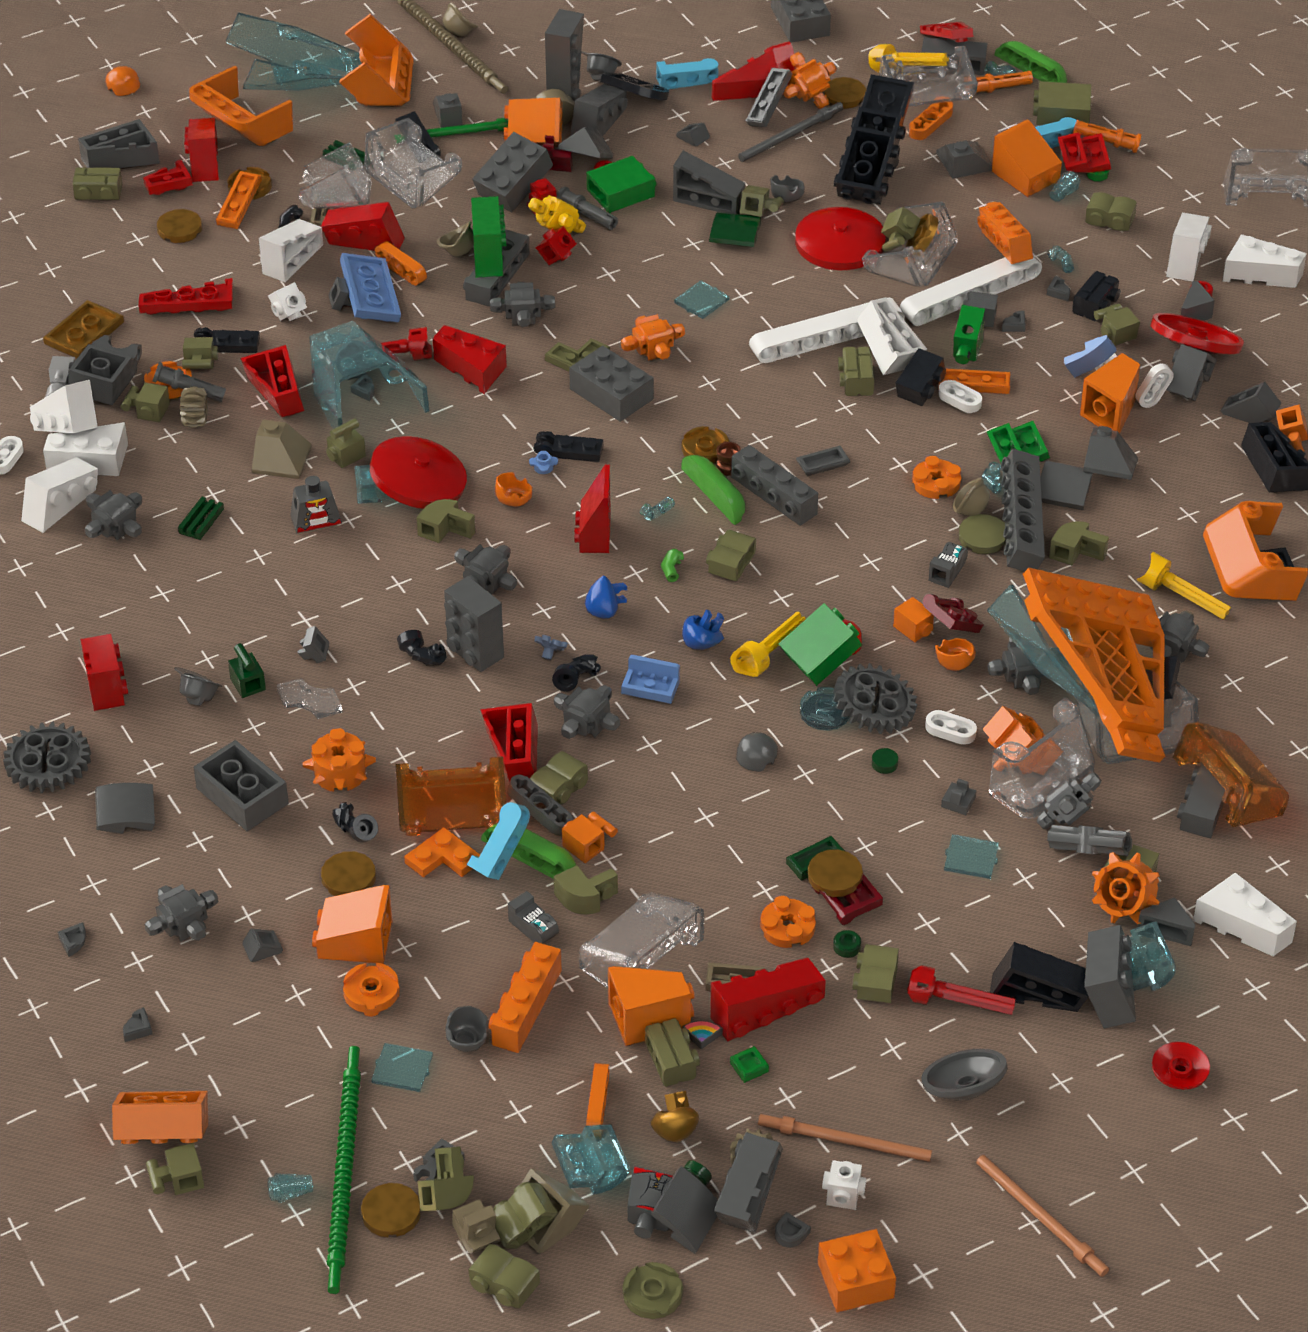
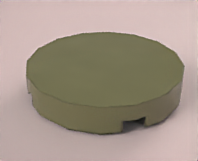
M987 514L969 516L959 526V541L963 547L971 548L974 553H995L1001 550V546L1006 545V538L1003 537L1005 523L999 518Z
M656 1262L645 1263V1266L639 1268L637 1266L626 1275L622 1287L624 1302L631 1312L640 1317L649 1319L663 1318L673 1313L681 1304L683 1284L679 1279L678 1273L666 1264Z

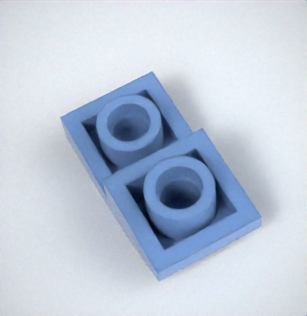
M1107 335L1097 337L1085 342L1084 351L1064 357V365L1075 378L1091 371L1109 359L1116 352V347Z

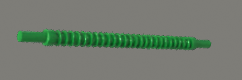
M357 1046L349 1047L347 1069L343 1072V1095L341 1096L340 1129L338 1130L339 1142L337 1143L338 1149L336 1151L337 1163L335 1164L334 1197L332 1199V1219L330 1220L331 1233L329 1234L330 1240L328 1242L330 1247L328 1248L329 1254L327 1255V1266L329 1267L328 1292L331 1294L340 1292L341 1269L345 1266L346 1233L348 1232L347 1226L349 1224L348 1212L350 1210V1190L352 1189V1163L354 1162L353 1156L355 1154L357 1102L359 1101V1082L361 1081V1072L358 1070L360 1048Z

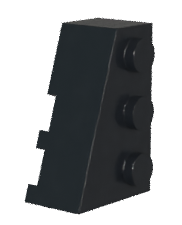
M1271 422L1249 423L1241 447L1268 492L1308 490V460L1304 458L1305 453L1301 449L1298 451L1289 444L1290 439Z
M1014 942L992 974L990 993L1015 998V1003L1024 1004L1025 1000L1042 1002V1007L1078 1012L1089 997L1085 989L1086 968Z

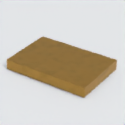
M87 300L43 337V342L45 345L77 359L88 344L91 345L93 341L104 335H110L124 323V316Z

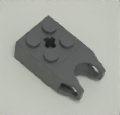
M104 335L93 341L91 345L88 344L68 370L69 384L90 380L93 400L113 405L137 373V364L142 355V345L131 344L126 348H115L111 345L112 336Z

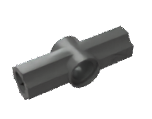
M1052 825L1048 831L1047 841L1049 842V847L1054 849L1076 850V853L1096 855L1114 852L1116 855L1128 856L1129 851L1132 849L1130 832L1103 830L1101 827L1081 825L1079 827Z

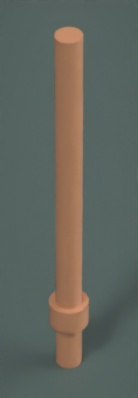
M764 1114L759 1116V1126L778 1129L783 1134L792 1135L797 1133L927 1162L931 1161L932 1150L795 1121V1118L783 1116V1118Z
M981 1155L977 1159L976 1164L1073 1251V1256L1082 1264L1086 1263L1101 1277L1108 1273L1109 1267L1094 1255L1095 1251L1086 1242L1081 1243L985 1155Z

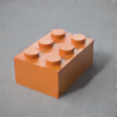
M208 1091L120 1092L112 1104L113 1140H121L122 1144H135L139 1142V1139H150V1142L155 1144L167 1143L168 1139H180L181 1143L197 1142L198 1139L203 1138L208 1127Z

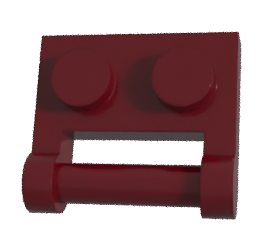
M927 594L923 598V606L949 629L980 633L984 626L977 619L978 615L974 611L964 608V602L960 598L944 599L938 598L934 594Z
M864 874L861 884L857 886V889L853 893L844 896L850 903L847 907L842 904L838 897L825 895L826 892L815 890L817 894H821L835 911L837 914L836 918L842 925H847L855 917L883 905V897Z

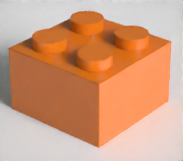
M877 1229L819 1243L818 1266L836 1312L894 1299L896 1276Z

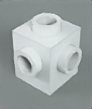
M295 282L268 295L272 303L271 309L280 321L287 317L289 321H292L302 316L300 311L307 308L305 296L298 290Z
M832 1160L830 1172L825 1171L822 1189L827 1190L826 1205L856 1210L858 1196H864L866 1178L861 1177L862 1165L853 1164L849 1161L840 1162Z

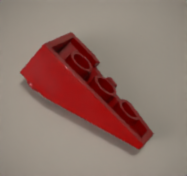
M791 42L771 46L765 49V53L754 59L752 57L748 59L747 64L741 68H733L712 81V100L757 98L772 68L794 71L796 67H793L790 61V56L795 54Z

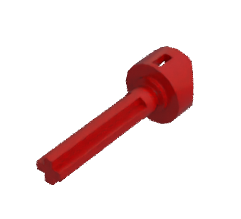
M427 327L409 329L408 339L363 345L371 351L372 357L407 353L410 351L414 361L432 358V346L427 342Z
M921 965L911 972L907 991L915 1003L927 1005L928 999L934 995L935 997L1008 1015L1013 1013L1015 998L941 980L936 981V976H934L935 968ZM918 982L928 984V986L923 987L917 984Z

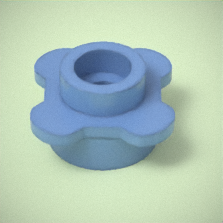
M540 451L535 458L529 459V464L534 466V470L537 473L548 474L553 471V465L558 464V458L550 456L547 451Z

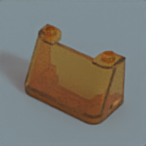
M1198 721L1186 724L1172 758L1179 766L1189 763L1193 765L1200 763V761L1225 789L1222 801L1224 804L1228 803L1230 807V814L1226 815L1225 819L1232 827L1283 816L1289 801L1288 792L1236 733Z
M503 756L490 757V763L482 767V762H478L476 767L423 771V766L417 767L418 771L409 769V763L395 764L400 831L405 832L406 836H419L422 832L439 831L443 827L447 830L489 829V827L493 828L491 826L499 822L500 810L503 805L507 804Z

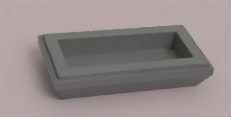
M841 446L796 458L807 476L846 466L850 463V459Z

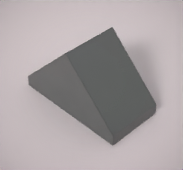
M1193 280L1181 308V315L1205 321L1212 318L1215 300L1198 281Z
M1175 897L1161 902L1159 905H1153L1141 910L1138 922L1140 924H1138L1137 932L1187 946L1192 945L1195 923Z

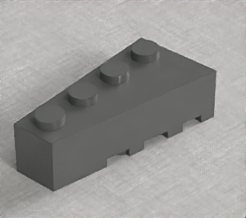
M559 9L545 32L546 90L559 89L570 96L575 102L581 96L579 81L584 13Z

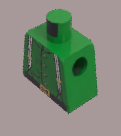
M962 305L953 343V357L959 364H967L969 361L977 360L984 339V308ZM968 326L973 328L972 333H967Z

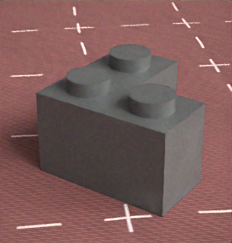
M1181 344L1180 349H1176L1173 355V380L1166 390L1196 401L1203 380L1209 382L1217 359L1206 352Z

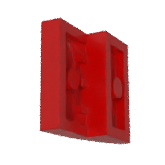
M1079 132L1058 137L1066 171L1091 173L1111 170L1102 133L1083 138L1080 137Z

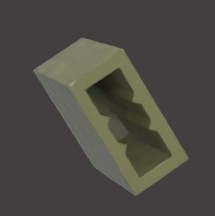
M1039 81V90H1034L1033 116H1037L1036 125L1058 122L1065 117L1089 123L1091 84Z

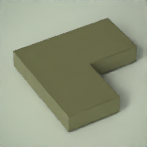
M591 338L577 351L558 342L545 354V361L569 372V367L599 347L605 346L610 350V346Z

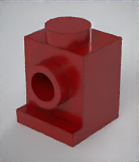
M547 178L530 183L529 200L532 198L543 200L549 195L557 198V189Z

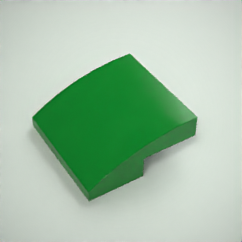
M1034 421L1013 429L1007 423L986 431L1000 463L1004 457H1008L1012 448L1039 456V462L1050 458Z

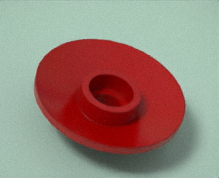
M1171 1042L1161 1046L1154 1053L1152 1070L1163 1084L1174 1089L1188 1090L1196 1088L1206 1081L1210 1072V1062L1206 1054L1198 1047L1186 1042Z

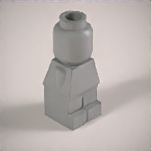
M52 357L50 367L48 368L51 385L47 388L45 397L63 386L69 385L68 370L75 362V357Z

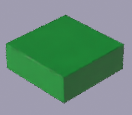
M755 1046L730 1057L731 1066L744 1083L769 1072L768 1063Z

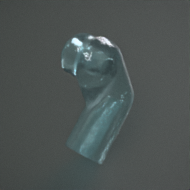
M989 61L985 67L993 76L1017 73L1016 69L1012 66H998L994 61Z
M1055 245L1047 251L1048 257L1052 261L1059 258L1065 273H1071L1074 270L1072 257L1063 248Z
M990 462L988 468L984 470L982 478L984 479V484L993 493L997 494L1002 490L1001 483L998 481L1001 474V465L997 462Z
M666 497L654 507H651L649 503H645L640 509V514L646 520L655 519L672 509L675 502L671 497Z

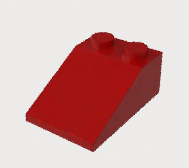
M610 464L604 465L582 498L580 511H576L575 525L579 526V528H575L574 542L579 543V553H609L611 526Z

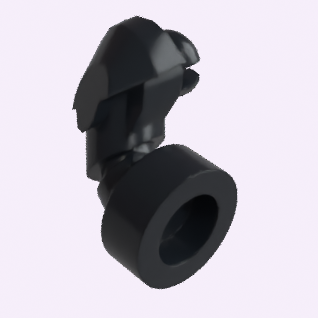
M408 630L397 637L399 649L412 657V660L422 662L426 666L440 665L447 658L445 647L442 644L438 645L435 643L429 647H422L424 639L419 630Z
M584 654L573 658L572 660L574 661L568 664L559 665L552 677L554 686L560 691L568 692L575 689L580 674L588 672L591 676H596L597 672L599 673L601 665L596 663L598 657L594 654Z
M342 802L339 804V808L333 809L332 816L335 823L345 833L346 831L349 832L354 840L367 842L377 835L378 823L373 816L361 814L354 817L352 813L354 806L351 803L348 805L347 802Z

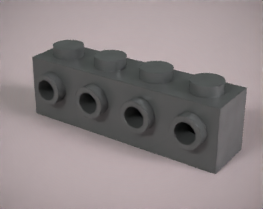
M748 445L732 455L731 478L799 526L818 514V492L754 447Z

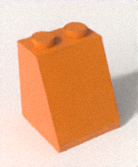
M509 99V105H505L504 117L508 119V127H504V141L515 132L543 147L545 135L554 136V148H558L562 142L563 103L561 99Z
M1027 119L995 135L992 172L1022 194L1029 197L1060 180L1062 162L1031 121Z
M1121 353L1084 378L1080 415L1098 427H1110L1113 431L1121 433L1136 401L1135 394L1138 387L1140 364Z
M381 885L325 898L324 907L319 909L317 914L319 929L314 930L312 937V946L317 947L318 959L384 964L393 922L390 885Z
M616 966L608 968V1003L625 1046L645 1041V1028L649 1025L662 1024L663 1021L674 1018L678 1020L681 1028L691 1023V1017H694V1009L691 1003V999H694V990L690 982L686 983L682 972Z

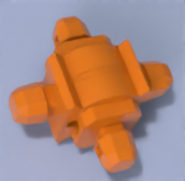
M798 51L790 56V61L796 69L792 71V76L789 80L790 85L785 88L783 95L786 99H791L795 96L799 99L803 97L804 102L814 98L815 101L813 102L817 108L822 109L829 105V100L826 94H823V91L830 88L828 82L830 81V76L836 72V66L833 62H828L824 65L821 62L816 63L815 59L806 63L804 61L805 57Z
M658 314L648 317L644 315L639 316L635 321L636 327L632 328V335L621 340V347L624 351L636 349L640 356H647L648 361L657 358L664 360L670 357V348L674 346V340L685 335V328L679 323L670 325L666 319H659Z

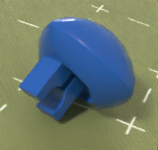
M606 576L600 577L586 594L585 606L587 612L603 619L613 617L618 609L617 604L627 603V598L624 595H616L621 590H627V585L624 583L611 584Z
M706 609L702 617L698 615L687 617L682 629L685 645L693 650H704L719 644L724 639L722 632L719 630L724 620L723 615L717 613L716 618L710 622L712 614L710 610Z

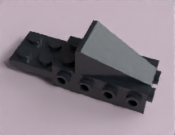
M871 74L862 105L859 107L856 117H853L852 131L846 139V150L840 159L839 173H836L834 178L837 196L846 200H860L867 204H881L883 196H887L889 188L888 178H892L894 170L899 163L900 139L903 140L905 137L906 127L903 126V122L913 93L914 82Z

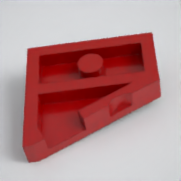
M182 160L176 161V167L170 170L163 167L157 172L143 177L144 186L149 195H161L165 191L183 190L188 186H193L192 178Z

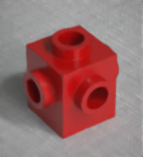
M562 226L557 230L551 228L542 235L544 240L535 248L546 263L551 265L558 260L564 261L572 254L570 250L577 243Z

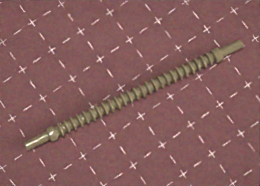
M397 0L401 7L419 21L439 41L445 44L448 49L467 64L478 76L484 79L487 84L493 85L502 94L508 91V87L498 79V75L491 68H488L484 62L478 59L475 54L468 50L465 45L458 41L455 36L449 33L415 1Z

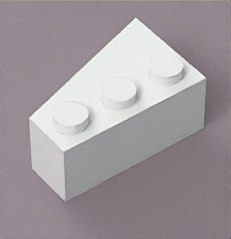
M1182 212L1173 234L1166 277L1193 282L1201 253H1204L1211 234L1212 225H1208L1209 217Z
M298 219L259 237L262 274L286 282L323 246L322 227Z
M1241 234L1226 259L1223 282H1230V279L1245 280L1244 284H1252V281H1263L1268 286L1296 288L1303 275L1307 253Z
M886 297L870 301L857 318L858 324L883 375L904 370L918 348L927 350Z
M90 380L65 385L30 407V420L34 431L77 433L98 427Z
M125 422L98 426L97 428L77 433L59 432L48 434L43 449L46 469L78 457L97 467L98 475L119 476L128 446Z
M75 457L27 477L21 521L44 533L96 490L98 468Z
M1236 873L1197 899L1193 919L1198 924L1205 922L1218 928L1217 932L1223 935L1228 932L1242 939V943L1271 956H1275L1293 942L1297 922Z

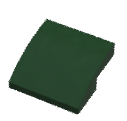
M717 212L712 224L709 242L754 247L761 224V217Z

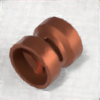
M723 442L717 447L718 459L716 467L726 476H731L732 455L741 450L740 446L734 442Z

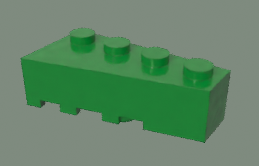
M498 196L471 198L475 276H503L502 247L506 246L504 205H499Z

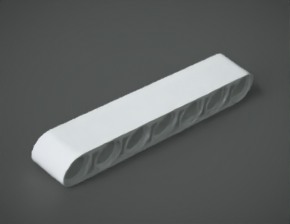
M1004 257L909 296L902 301L900 309L913 325L921 326L961 309L964 300L968 301L970 291L996 295L1036 278L1042 270V264L1034 257L1030 260L1011 264Z
M888 297V301L904 319L905 315L893 298ZM869 303L759 332L752 336L749 346L761 363H769L863 337L864 334L857 318Z

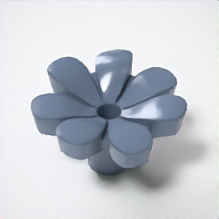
M542 635V637L535 636V642L541 644L544 648L542 658L552 660L554 651H563L568 645L567 642L551 640V637L547 635Z

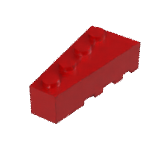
M807 957L780 964L776 967L775 971L757 970L752 977L734 976L731 977V982L722 984L720 980L711 982L710 1018L713 1023L723 1028L722 1035L728 1042L737 1037H743L748 1032L761 1026H767L781 1017L792 1015L797 1010L810 1004L818 1003L825 998L826 980Z

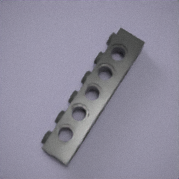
M1012 448L1008 457L1003 458L1000 470L1003 471L1001 487H1003L1004 491L1002 497V504H1004L1002 519L1005 521L1003 537L1006 538L1004 555H1006L1008 567L1025 572L1028 568L1038 569L1045 558L1039 456Z

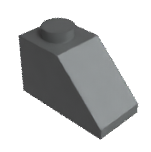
M448 93L436 96L433 100V107L440 128L462 125V106L458 94Z
M1262 382L1228 397L1221 412L1223 415L1248 423L1269 422L1276 417V411L1281 402L1267 383Z

